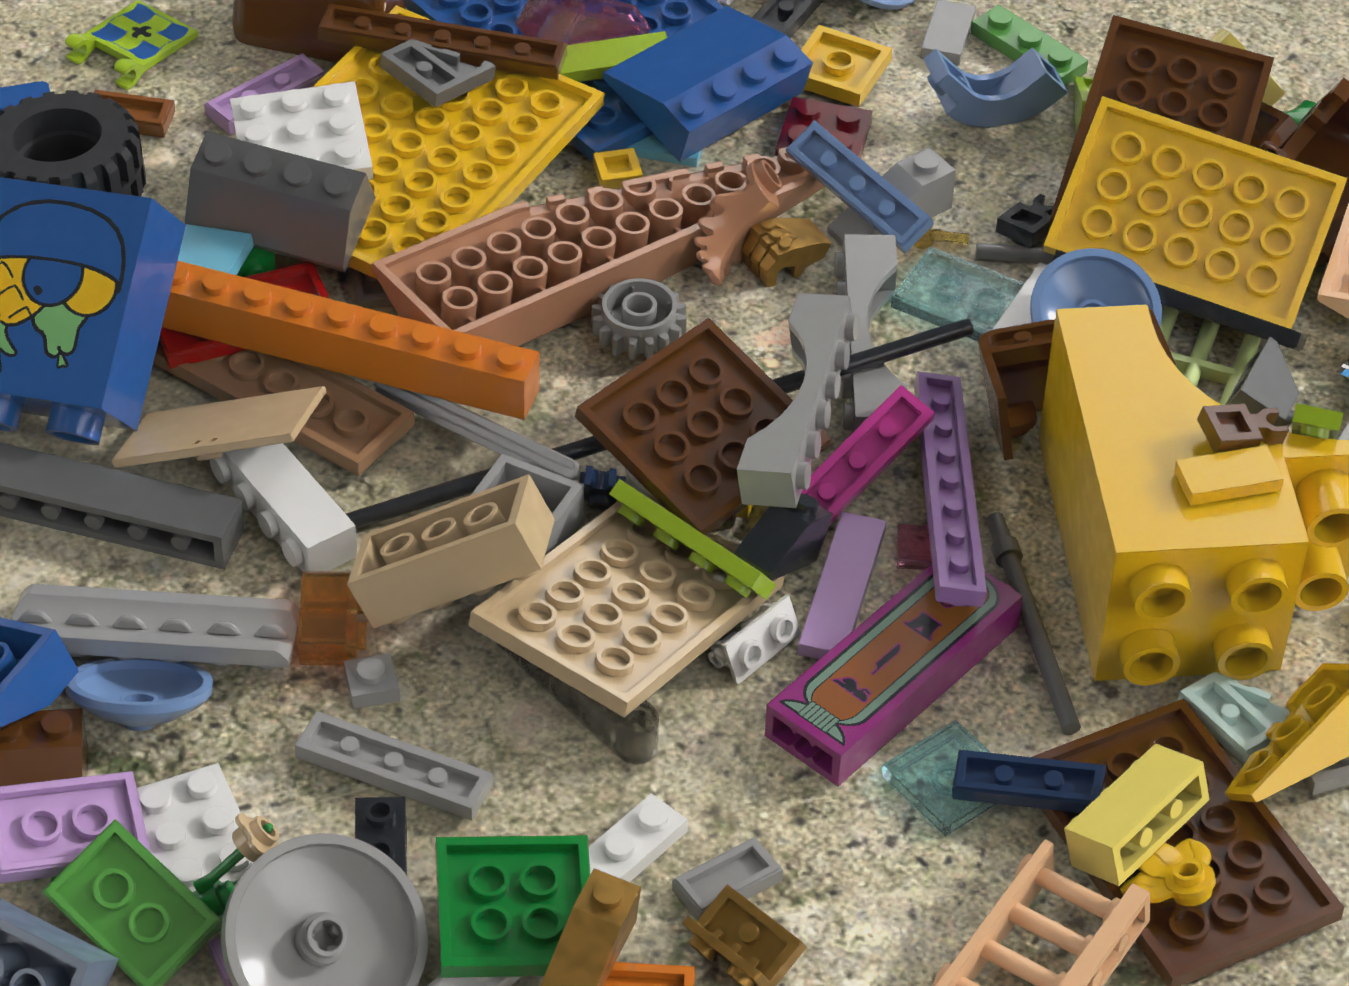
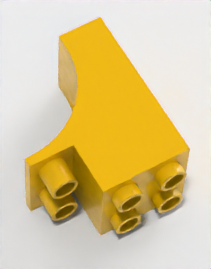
M1147 305L1056 309L1039 443L1094 680L1127 679L1136 685L1150 686L1163 683L1173 676L1207 675L1218 672L1223 676L1236 680H1248L1258 677L1266 671L1281 670L1295 604L1304 610L1322 611L1338 605L1349 592V440L1316 438L1288 432L1283 444H1266L1261 442L1260 446H1268L1284 478L1281 491L1190 506L1174 473L1175 463L1178 459L1214 454L1197 418L1203 406L1221 404L1194 386L1167 356L1157 338Z

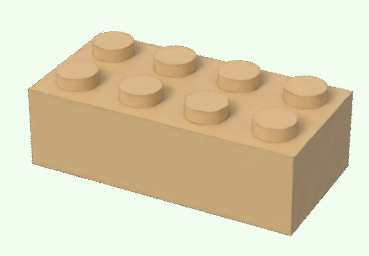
M530 474L364 534L347 586L373 629L389 623L398 625L409 620L414 614L431 608L433 610H441L452 604L456 599L470 594L483 595L501 583L513 579L521 581L535 575L542 568L555 519Z

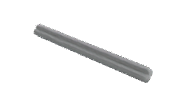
M373 382V385L376 386V392L410 409L415 414L500 455L505 454L571 480H578L581 472L579 471V463L454 402Z

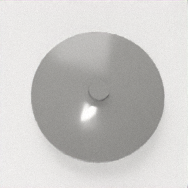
M318 833L295 837L278 844L260 856L243 873L234 886L225 907L221 927V947L226 971L233 986H417L427 959L428 927L424 908L415 887L405 872L390 857L359 839L338 834Z

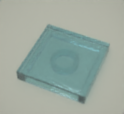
M957 720L915 744L882 766V776L945 837L997 805L952 799V786L959 750L991 753Z

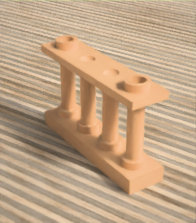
M1044 839L1034 854L1028 853L1023 857L1017 868L1014 881L952 964L947 962L940 968L933 986H981L973 981L988 961L1035 986H1103L1149 923L1150 892L1132 883L1121 899L1116 897L1110 900L1055 872L1053 843ZM1044 888L1102 918L1103 924L1094 936L1088 934L1084 937L1028 907L1041 889ZM1016 924L1076 955V961L1067 973L1062 971L1056 974L1001 945V943Z

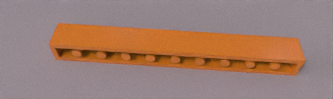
M177 261L162 327L220 341L225 344L525 420L540 390L539 351Z

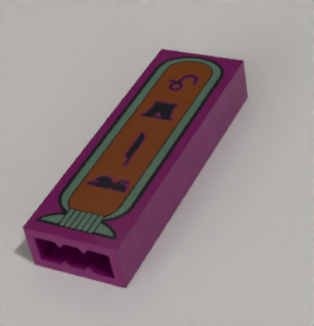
M932 564L929 565L766 705L764 736L839 787L1019 627L1023 595L1015 591L1009 584L1001 582L984 571L987 594L983 607L955 606L946 602H938L935 597Z

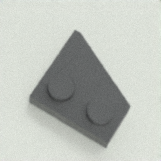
M410 39L381 53L380 67L434 107L440 106L493 80L496 65L488 61H484L480 67L460 62L461 53L447 49H437L430 44Z

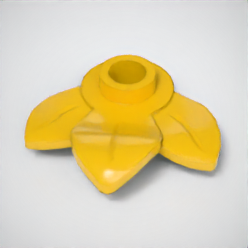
M1189 838L1181 841L1176 847L1164 843L1138 868L1140 873L1120 887L1121 893L1125 894L1133 883L1150 892V903H1159L1173 898L1175 902L1183 906L1200 905L1211 897L1216 884L1214 870L1209 866L1212 858L1211 853L1206 845Z

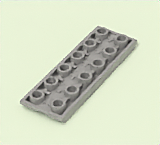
M31 584L21 592L12 620L55 629L72 657L94 655L109 656L119 660L140 658L162 660L167 663L187 661L210 663L214 666L234 664L274 669L277 667L289 668L302 619V609L293 601L283 599Z

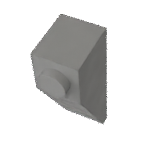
M930 147L897 162L882 176L931 218L952 208L956 170ZM850 207L843 211L827 227V233L841 246H843L844 234L882 235Z

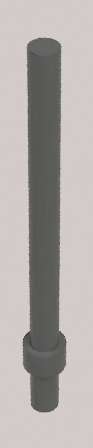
M994 512L988 515L986 522L994 542L991 550L996 564L1004 569L1009 585L1023 595L1020 616L1059 724L1065 735L1075 734L1080 730L1081 725L1021 564L1023 558L1018 540L1010 535L1003 514Z

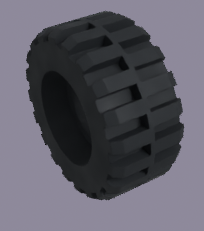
M66 90L63 94H55L52 91L43 93L41 97L32 98L30 96L21 99L18 105L14 107L9 105L0 113V177L141 197L146 184V172L138 125L134 122V117L116 101L110 98L103 100L99 94L92 92L84 95L80 94L77 90Z

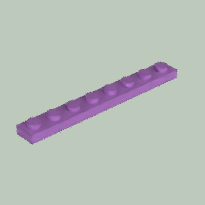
M917 371L914 382L915 396L935 412L934 420L919 434L936 601L946 602L955 606L983 607L987 589L961 377Z

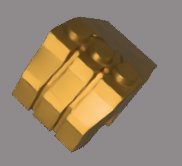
M771 218L751 226V232L742 248L743 262L749 269L751 268V271L757 278H760L765 287H771L776 285L777 273L785 267H790V273L795 278L800 277L807 266L825 257L831 242L810 219Z

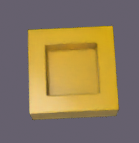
M634 148L593 153V167L599 185H602L603 188H622L623 181L643 177Z

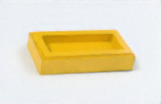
M1267 445L1178 459L1174 469V473L1190 506L1281 491L1284 481Z

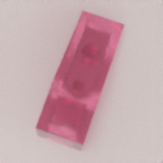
M528 0L516 21L524 36L565 42L567 45L649 34L651 30L636 5L614 0Z

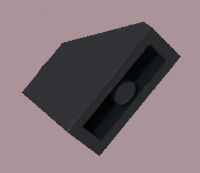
M803 493L800 495L796 508L769 506L735 550L734 555L773 581L817 561L833 513L819 506V502L814 497Z

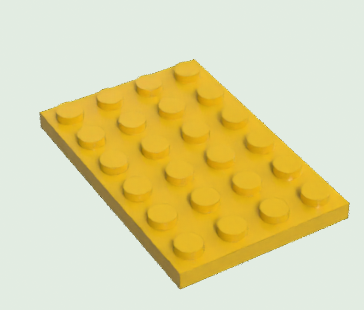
M1102 96L1045 240L1043 251L1055 255L1056 249L1066 253L1086 248H1099L1117 252L1137 263L1154 283L1292 329L1347 178Z

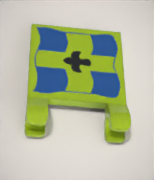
M136 0L86 33H73L66 37L65 44L73 48L70 53L66 54V59L76 64H82L94 48L97 47L120 59L115 63L114 70L122 75L115 79V84L129 90L134 87L145 71L198 37V30Z

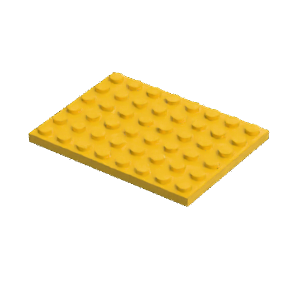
M397 5L389 12L390 14L430 20ZM354 46L313 86L355 81L373 167L374 179H370L369 182L376 198L348 266L377 279L372 271L373 262L511 205L604 105V92L561 74L558 80L495 70L493 80L440 106L434 107L380 67L381 53L385 51Z

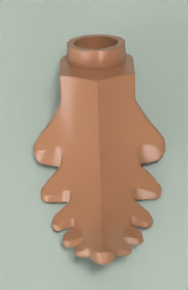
M761 160L757 164L754 162L746 166L747 176L744 178L747 186L735 192L715 195L709 204L714 217H701L698 221L699 228L707 237L695 238V245L702 249L697 252L696 257L704 263L702 264V269L707 273L711 283L721 286L725 281V276L730 274L731 261L735 265L740 263L743 255L742 248L751 232V226L767 220L780 208L776 192L782 188V183L777 173L765 160Z

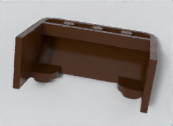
M1149 309L1157 338L1167 356L1177 367L1154 312ZM1055 319L993 329L982 334L978 340L992 425L1004 460L1013 459L1011 437L1022 436L1032 429L1037 423L1036 411H1042Z

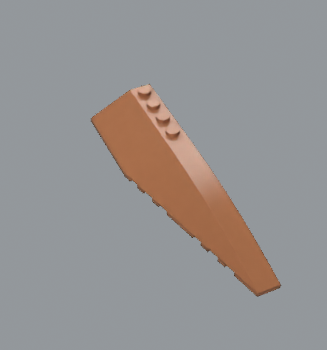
M781 148L777 156H760L759 153L743 156L742 163L724 166L721 161L705 164L704 171L689 173L684 168L623 181L622 188L618 189L603 188L601 185L587 188L584 196L566 199L564 194L546 197L545 204L530 207L527 201L514 203L372 263V271L400 317L520 346L592 314V305L598 304V295L600 293L605 294L613 284L615 285L618 282L634 278L651 279L661 282L699 262L700 260L697 259L696 255L702 249L695 245L694 240L696 237H707L698 226L699 219L701 217H714L709 204L715 195L735 192L747 186L744 178L747 176L746 166L751 162L757 164L761 160L767 161L777 173L782 183V188L776 192L780 208L768 219L780 216L825 186L790 158L785 150L786 148Z

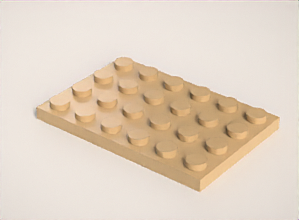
M651 499L660 506H662L657 500ZM617 501L545 555L542 568L535 575L521 581L513 579L471 611L468 626L622 717H626L766 600L753 591L745 598L724 583L728 576L718 568H715L712 574H709L688 559L692 553L691 550L680 544L675 551L653 536L657 529L655 526L645 521L640 528L621 515L618 511L622 504ZM714 532L706 535L733 554L738 548L736 544ZM785 575L772 581L776 586L768 598L783 587Z

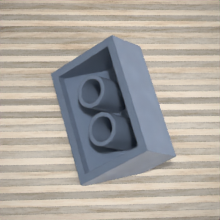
M0 898V986L109 985L119 958Z

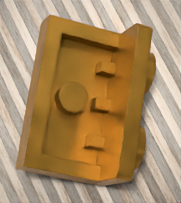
M726 884L697 921L687 915L682 922L685 928L693 935L688 943L709 961H712L716 955L726 961L729 967L725 970V973L741 986H753L754 984L756 986H776L807 948L800 939L728 884Z

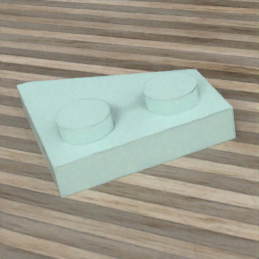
M1213 672L1182 689L1178 700L1185 699L1211 735L1242 764L1247 761L1251 754L1267 747L1270 740L1265 733L1271 724L1279 721L1280 723L1284 722L1290 713L1288 709L1270 702L1271 693L1256 687L1244 686L1236 679L1223 676L1218 672Z

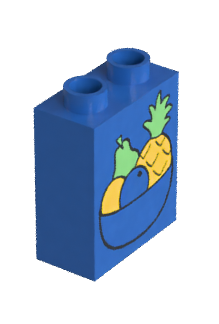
M0 177V431L17 432L22 413L49 417L45 431L47 434L66 441L86 445H99L103 426L137 431L186 224L154 199Z

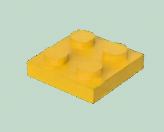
M818 25L801 49L813 62L804 90L860 107L891 62L892 48Z

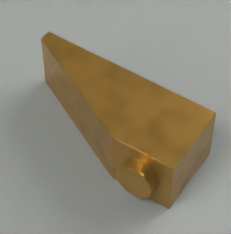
M593 868L572 908L540 986H604L636 923L641 886Z

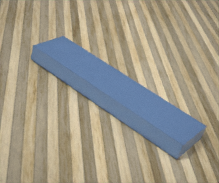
M815 120L785 149L790 158L880 234L895 235L896 247L904 254L934 225L932 218Z

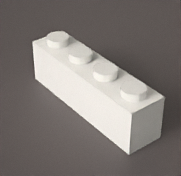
M283 443L222 452V457L210 459L211 469L220 483L226 482L234 491L235 497L242 499L243 510H250L254 514L267 538L273 537L282 547L283 554L289 564L293 567L298 566L309 580L357 557L356 525Z

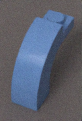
M1033 47L1008 67L986 75H974L962 71L936 48L923 58L930 72L927 80L935 90L946 114L952 119L970 126L988 128L1027 120L1043 112L1068 93L1055 67Z

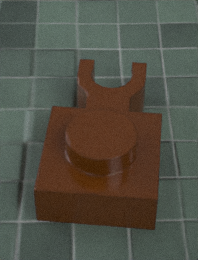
M1245 404L1203 406L1197 418L1214 453L1260 446L1261 442L1266 444H1283L1289 432L1287 425L1274 426L1280 413L1278 408H1266L1258 414H1250Z

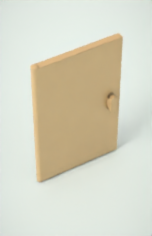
M319 386L147 413L138 425L137 431L131 434L112 459L114 468L196 456L197 461L222 457V452L293 442L326 394V388Z

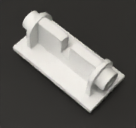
M786 594L777 602L761 605L756 614L740 625L741 631H733L722 641H716L711 646L712 651L708 654V657L715 667L722 668L725 666L730 668L734 684H740L801 635L790 596Z

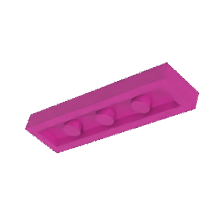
M900 385L811 474L808 490H802L801 493L814 497L819 502V506L833 513L831 525L842 511L934 420L935 412L904 386Z

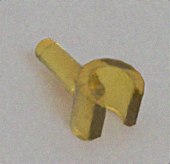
M932 226L914 246L918 249H926L932 246L934 241L968 244L969 234L942 231V229H933Z

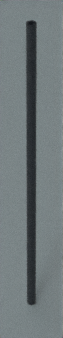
M969 318L851 354L847 370H841L840 377L974 334L972 322ZM800 370L772 380L787 394L800 389L804 381L805 372ZM594 436L552 448V450L573 460L607 450ZM491 468L346 513V515L356 525V529L464 496L474 492Z

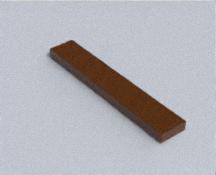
M328 4L318 27V40L387 51L410 39L430 44L437 49H447L461 53L460 62L480 67L484 61H488L496 65L495 70L558 80L567 56V43L336 4Z

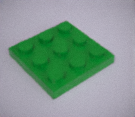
M588 835L436 837L435 859L441 978L544 976L572 908L590 876Z

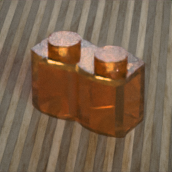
M303 571L298 623L299 665H344L346 660L358 659V651H367V622H360V614H364L347 586L351 571Z

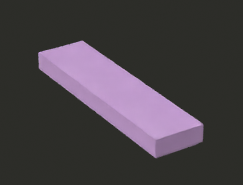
M842 511L798 644V655L820 659L855 629L886 532L885 520Z

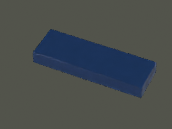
M959 750L952 786V799L1081 813L1104 790L1106 765Z

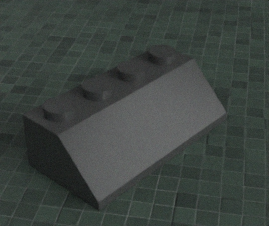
M206 131L190 168L185 224L252 234L254 248L345 272L376 197L367 174L364 172Z

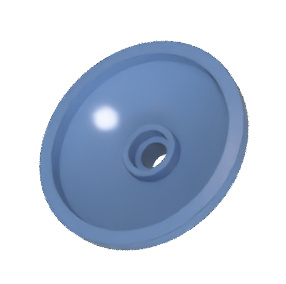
M1086 248L1061 255L1042 271L1032 291L1030 316L1033 323L1055 319L1056 309L1147 305L1154 312L1160 326L1162 306L1155 284L1137 263L1117 252L1099 248Z
M107 658L77 667L79 672L66 686V693L69 698L85 711L107 722L124 725L126 729L145 731L153 728L154 725L174 721L200 707L213 692V678L205 669L184 661L167 663L156 659L134 658L131 660Z

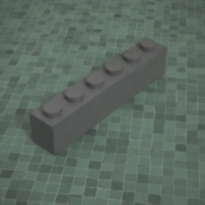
M0 443V516L224 570L245 531L242 499L187 487L183 484L153 479L140 474L102 467L93 463L68 459L55 454L21 448L12 444Z

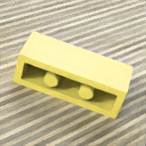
M1155 743L1064 828L1071 866L1120 886L1209 801L1203 761Z

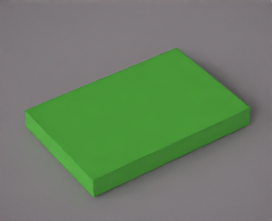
M116 819L42 891L44 896L99 949L119 958L117 966L138 986H164L222 927V920Z

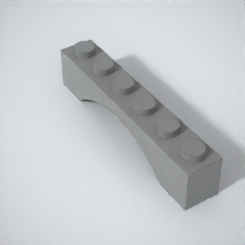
M844 234L843 252H835L834 275L835 277H842V281H837L836 295L850 296L852 314H857L859 317L858 338L856 341H850V355L874 348L869 335L871 322L880 309L895 296L898 266L895 235ZM884 363L842 376V398L850 399V403H844L843 408L844 430H852L853 433L900 385L907 389V385L892 374Z
M811 293L797 294L788 324L792 353L803 367L805 372L804 381L796 398L787 409L766 428L747 438L737 467L742 504L796 508L802 490H808L811 481L812 459H818L820 455V433L822 428L827 429L829 427L831 418L830 403L832 399H837L840 393L841 370H847L849 365L850 341H856L858 338L859 317L857 314H852L850 296Z

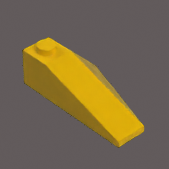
M1322 663L1291 695L1285 704L1290 711L1285 721L1282 723L1280 721L1272 723L1265 733L1270 743L1266 748H1262L1249 756L1225 791L1230 800L1259 802L1349 756V664Z

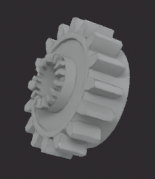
M634 278L618 282L615 285L613 284L605 294L600 293L598 295V304L592 305V334L595 337H599V346L604 348L612 345V355L614 356L620 355L623 351L628 352L629 360L632 361L636 359L637 354H644L646 359L653 356V352L660 351L681 337V335H684L687 330L686 304L679 303V294L672 292L665 284L651 279Z

